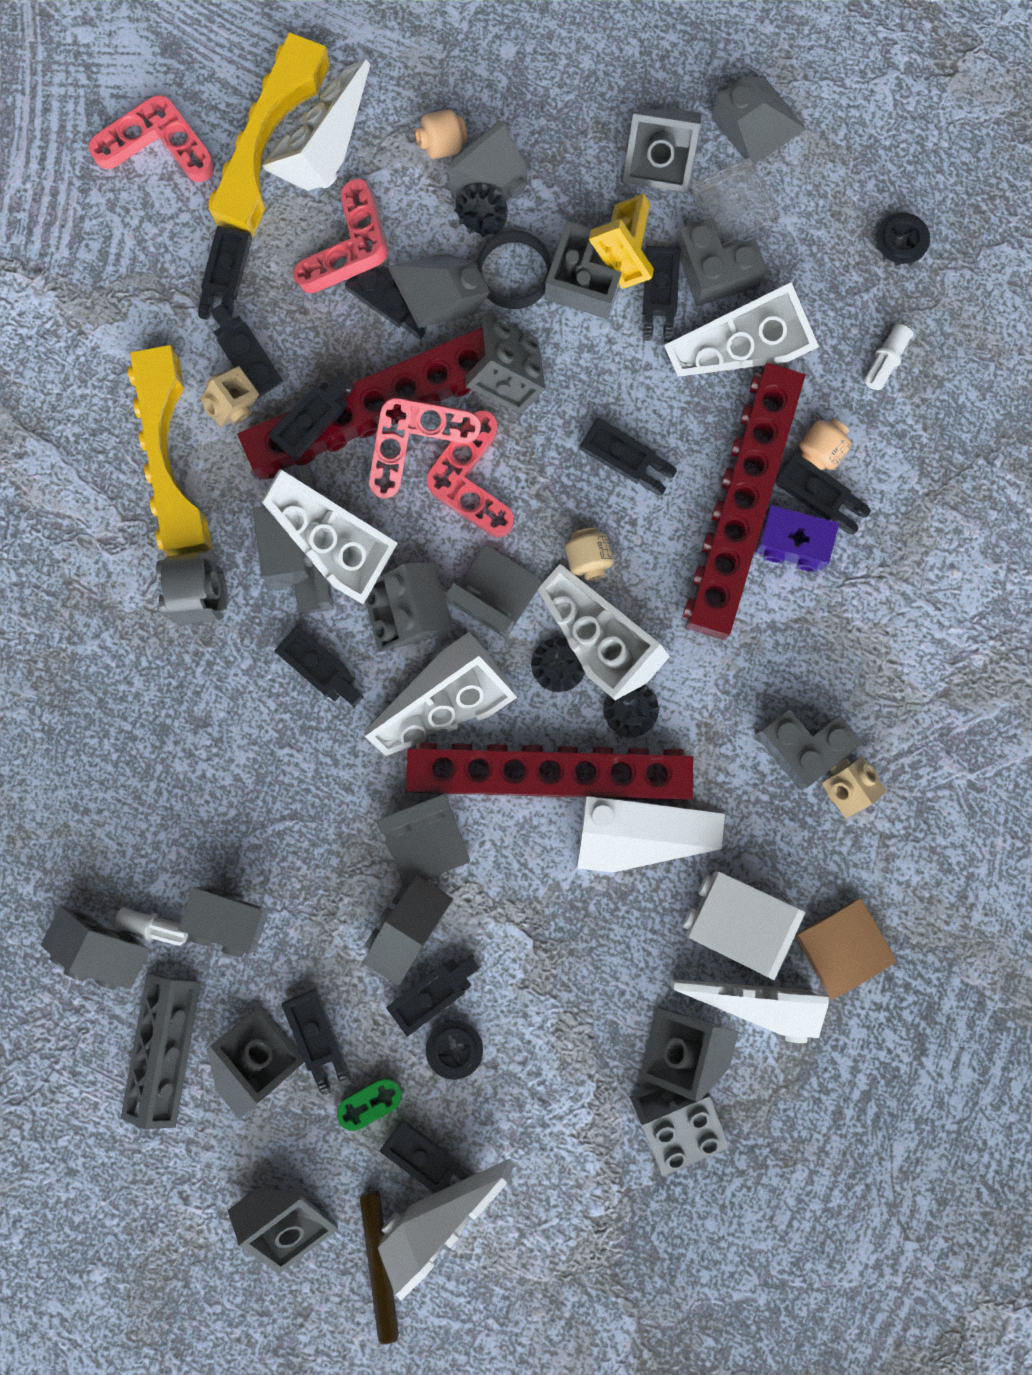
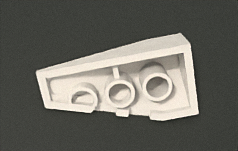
M367 59L346 66L320 95L323 103L317 104L299 118V121L303 124L300 129L291 137L285 134L262 164V167L267 172L307 191L319 187L327 188L337 179L338 175L336 172L345 159L370 68V63Z
M789 283L665 344L664 347L679 377L762 366L766 362L771 364L786 363L818 348L819 345L792 283Z
M279 469L261 502L334 588L364 604L398 543Z
M559 564L538 589L552 616L568 640L567 642L571 649L575 652L583 666L582 668L588 678L614 700L646 684L670 657L659 642L563 565Z
M468 632L441 651L364 731V735L387 756L414 746L416 743L424 742L427 735L446 729L447 733L458 729L457 724L475 717H477L478 721L488 718L516 699L517 695L490 654Z
M585 797L577 868L617 872L722 849L725 814L623 800Z
M670 980V987L674 990L780 1035H785V1041L794 1043H807L808 1037L819 1038L829 1003L828 996L813 989Z
M510 1159L415 1202L401 1215L395 1212L386 1221L381 1229L385 1234L378 1246V1250L394 1293L400 1300L435 1266L433 1261L439 1255L444 1245L446 1244L451 1248L459 1239V1235L469 1221L467 1217L470 1216L473 1220L476 1219L508 1183L514 1166Z

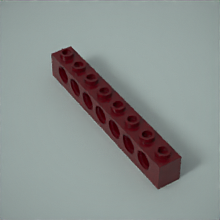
M478 328L354 382L355 389L345 399L348 405L342 413L351 414V421L341 425L336 423L335 420L296 462L285 451H273L276 443L268 436L290 411L237 433L254 473L259 480L263 478L267 480L274 479L279 469L284 471V469L295 464L298 466L306 465L315 460L316 455L327 450L329 452L338 451L344 448L347 442L359 436L360 438H367L376 434L381 408L372 411L367 409L368 404L374 400L385 402L391 397H402L398 393L403 387L409 386L415 389L411 396L403 398L441 404L442 400L451 396L457 398L468 394L471 389L465 385V376L472 369H464L460 365L465 360H474L478 363L486 355L483 328ZM436 373H442L447 376L441 383H433L429 380ZM394 404L392 410L387 409L386 414L392 417V425L398 424L400 417H406V413L401 411V405Z
M767 362L761 373H754L749 392L754 394L751 405L745 404L739 424L745 425L742 437L736 435L730 452V456L735 457L733 468H726L721 483V488L726 489L723 501H716L711 520L717 521L713 533L707 532L701 552L706 553L707 556L704 566L698 565L693 577L692 585L697 586L694 599L688 597L682 617L688 619L685 629L724 641L731 634L806 377L805 373ZM770 399L774 401L778 409H767L763 404V400ZM753 432H764L768 436L769 441H758L754 437ZM751 462L756 464L759 468V474L753 475L748 473L744 468V463ZM743 494L747 496L750 506H739L735 502L734 495ZM725 527H736L740 531L741 538L733 540L727 537ZM718 558L728 560L731 564V571L727 573L719 571L715 566V560ZM710 590L718 592L722 598L721 605L714 606L709 604L705 598V592Z
M420 742L416 743V749L407 750L406 792L693 799L694 756H684V749H663V755H649L648 748H628V754H614V748L593 747L592 753H578V747L558 746L557 752H543V746L523 745L522 751H508V745L488 744L487 751L473 750V744L454 743L451 745V750L437 749V743ZM441 759L450 760L454 766L452 774L447 778H439L434 773V766ZM476 760H483L489 765V772L482 779H475L469 774V767ZM510 761H519L525 768L524 775L518 780H511L504 774V768ZM545 762H554L560 769L559 777L553 781L544 780L539 773L540 766ZM585 762L593 766L595 770L593 780L583 782L576 777L575 768L578 764ZM621 763L628 767L630 777L627 782L619 783L612 778L611 768L614 764ZM657 764L663 768L665 778L662 783L655 784L649 781L646 774L649 765Z

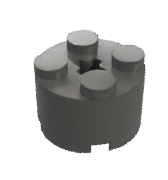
M212 550L167 556L164 560H159L156 563V573L161 581L163 595L159 596L160 611L163 616L170 615L172 620L179 626L224 618L220 611L227 610V585L224 572L217 573L214 563L220 561Z

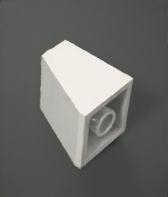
M714 871L712 877L706 875L698 891V895L702 896V899L697 909L691 908L684 920L683 927L687 929L684 936L775 980L806 912L721 872Z

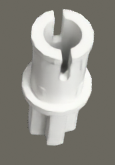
M895 324L883 347L876 350V359L864 378L868 388L881 390L893 368L900 365V356L910 338L913 337L912 330L907 326Z
M122 907L116 916L115 929L144 936L146 941L156 939L180 946L186 942L188 937L187 933L178 931L180 923L162 919L158 913L148 915Z

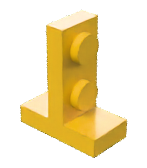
M644 193L615 204L611 222L590 231L589 241L606 266L622 272L620 280L622 289L652 279L654 268L641 250L650 202Z

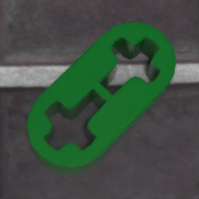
M382 1077L347 1096L337 1109L339 1124L348 1131H356L392 1112L398 1107L402 1099L403 1090L401 1084L392 1077ZM384 1085L387 1090L394 1089L395 1093L391 1097L392 1103L388 1104L385 1099L376 1104L373 1103L372 1099L381 1092L380 1086ZM364 1103L368 1106L359 1115L360 1121H356L354 1117L348 1119L345 1116L349 1110L348 1104H352L354 1108Z

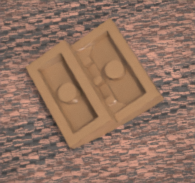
M861 898L852 900L828 917L820 918L795 935L830 999H835L897 962Z

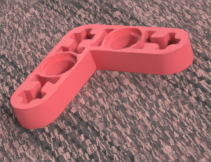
M161 95L149 98L97 133L89 142L91 156L96 164L105 169H112L159 138L191 180L204 182L213 175L215 170L208 150L173 103L167 97ZM161 110L166 115L160 118L155 112ZM147 118L151 127L147 128L143 119ZM131 126L142 128L141 134L134 139L125 137L126 130ZM178 132L188 135L187 141L182 145H173L171 143L172 136ZM118 136L123 143V146L121 147L119 143L115 140V138H117ZM105 146L111 151L108 155L101 151ZM193 152L198 161L203 163L204 166L198 169L197 166L193 165L189 154Z
M362 179L351 180L346 183L341 191V201L350 239L309 256L295 266L293 278L304 292L310 294L319 292L383 263L386 259L388 246L375 196L366 181ZM358 195H359L360 202H361V204H362V205H360V206H358V205L356 204V202H355V201H357V196H358ZM371 217V221L366 227L357 228L358 223L362 219ZM367 240H371L374 244L371 252ZM347 257V261L342 267L334 268L337 259Z
M403 397L387 399L383 403L380 412L369 479L371 491L380 498H390L398 492L409 433L469 443L474 441L480 433L481 428L478 417L472 411ZM394 404L401 405V411L406 413V417L399 418L397 430L404 429L403 436L394 431H382L383 426L389 429L391 427L392 417L386 414L387 409L392 410ZM433 410L440 415L441 422L437 428L426 429L422 426L420 418L425 411ZM445 414H453L451 421L458 423L463 421V417H468L470 424L475 426L474 430H468L466 435H461L458 427L449 426L450 433H444L443 431L446 426ZM392 438L399 442L401 450L397 456L387 457L381 452L380 446L384 440ZM378 460L388 465L399 464L398 469L390 468L389 478L395 484L388 485L387 490H381L380 483L375 482L376 478H382L384 465L377 466Z
M477 411L474 414L478 417L480 425L485 421L488 422V430L490 431L489 433L482 431L476 438L477 444L481 446L477 448L473 442L460 443L451 441L429 471L427 485L430 493L435 498L487 534L501 538L507 536L513 528L514 517L512 511L505 504L467 479L470 472L497 436V421L495 417L487 411ZM469 418L460 429L461 435H466L468 430H474L475 426L470 424ZM459 447H467L471 450L472 457L466 463H458L453 459L454 451ZM448 462L454 469L448 477L450 486L448 488L442 486L440 489H437L435 478L439 477L442 479L445 477L449 469L444 464ZM474 493L480 498V504L476 509L467 510L461 506V499L465 494ZM489 503L491 505L488 507V512L496 517L501 513L504 514V522L507 525H498L494 528L492 527L491 517L485 513L482 519H479L478 516L484 512L486 504Z

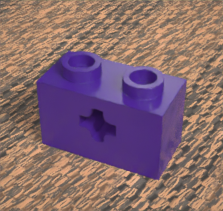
M771 505L765 514L755 553L762 554L763 559L773 563H783L785 560L796 563L797 568L801 570L817 572L818 569L822 570L830 562L839 523ZM793 535L798 537L797 541L801 544L799 547L794 546V540L791 539Z

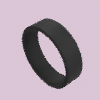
M519 230L504 231L496 234L484 244L478 256L477 268L482 275V266L486 257L495 248L503 244L522 243L535 249L542 256L546 264L547 274L542 284L534 292L522 297H506L494 292L487 285L490 291L487 298L494 304L507 309L526 308L536 303L545 294V282L551 268V258L546 246L534 235Z

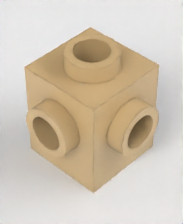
M238 366L224 374L218 373L206 382L207 388L200 400L206 413L214 418L217 424L222 427L230 422L236 425L247 419L251 415L250 408L256 401L259 393Z
M863 756L852 762L847 757L830 769L832 775L822 782L827 796L836 804L845 819L874 804L887 792L880 782L876 770L867 763Z

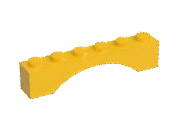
M290 32L284 44L278 46L272 71L267 73L263 79L262 93L258 101L253 102L250 107L249 121L245 130L240 131L236 138L235 152L231 160H227L223 166L222 180L218 189L213 190L209 197L208 209L217 225L250 232L253 238L266 210L261 195L260 171L267 143L278 124L290 111L303 101L318 94L331 66L326 46Z
M171 345L130 352L132 365L128 366L127 370L132 386H136L137 398H133V406L137 418H141L143 430L138 432L142 450L147 451L148 463H144V472L148 483H152L154 496H150L149 501L154 517H158L159 529L155 530L158 548L163 550L168 556L212 550L207 518L182 493L174 477L169 460L168 435L170 421L175 406L185 389L179 356Z

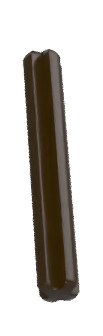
M367 1191L360 1196V1206L378 1342L384 1345L396 1342L399 1332L393 1287L378 1250V1246L385 1234L381 1230L384 1226L381 1197L379 1191Z

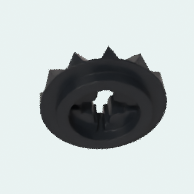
M473 183L460 191L456 198L454 212L459 216V224H464L469 229V234L476 232L481 234L483 238L492 233L496 235L505 225L508 217V206L502 194L494 187L484 183ZM478 201L482 210L488 211L483 220L478 212H473L478 205Z
M901 212L888 216L881 222L875 234L877 241L876 249H879L883 254V260L889 259L895 263V266L900 264L912 265L915 261L922 259L930 245V233L926 224L919 217L910 213ZM910 232L906 244H902L900 247L894 246L897 237L900 238Z
M556 636L541 642L536 648L531 660V669L535 680L543 688L552 692H566L575 688L582 681L585 671L575 652L567 642L568 640ZM556 650H559L562 660L574 661V663L564 667L562 679H559V673H557L556 668L544 667V665L554 661Z
M642 685L617 700H614L607 694L603 704V714L606 723L614 732L625 737H637L647 733L655 725L660 710L657 696L647 685ZM637 696L640 697L637 709L645 717L633 714L625 722L622 721L626 709L618 700L631 703Z
M461 1020L445 1021L433 1029L426 1043V1058L432 1070L439 1076L451 1080L462 1079L471 1075L481 1063L483 1043L473 1026ZM449 1035L452 1036V1039H455L457 1044L463 1043L464 1045L469 1043L460 1052L461 1064H458L457 1059L452 1054L440 1055L449 1047Z

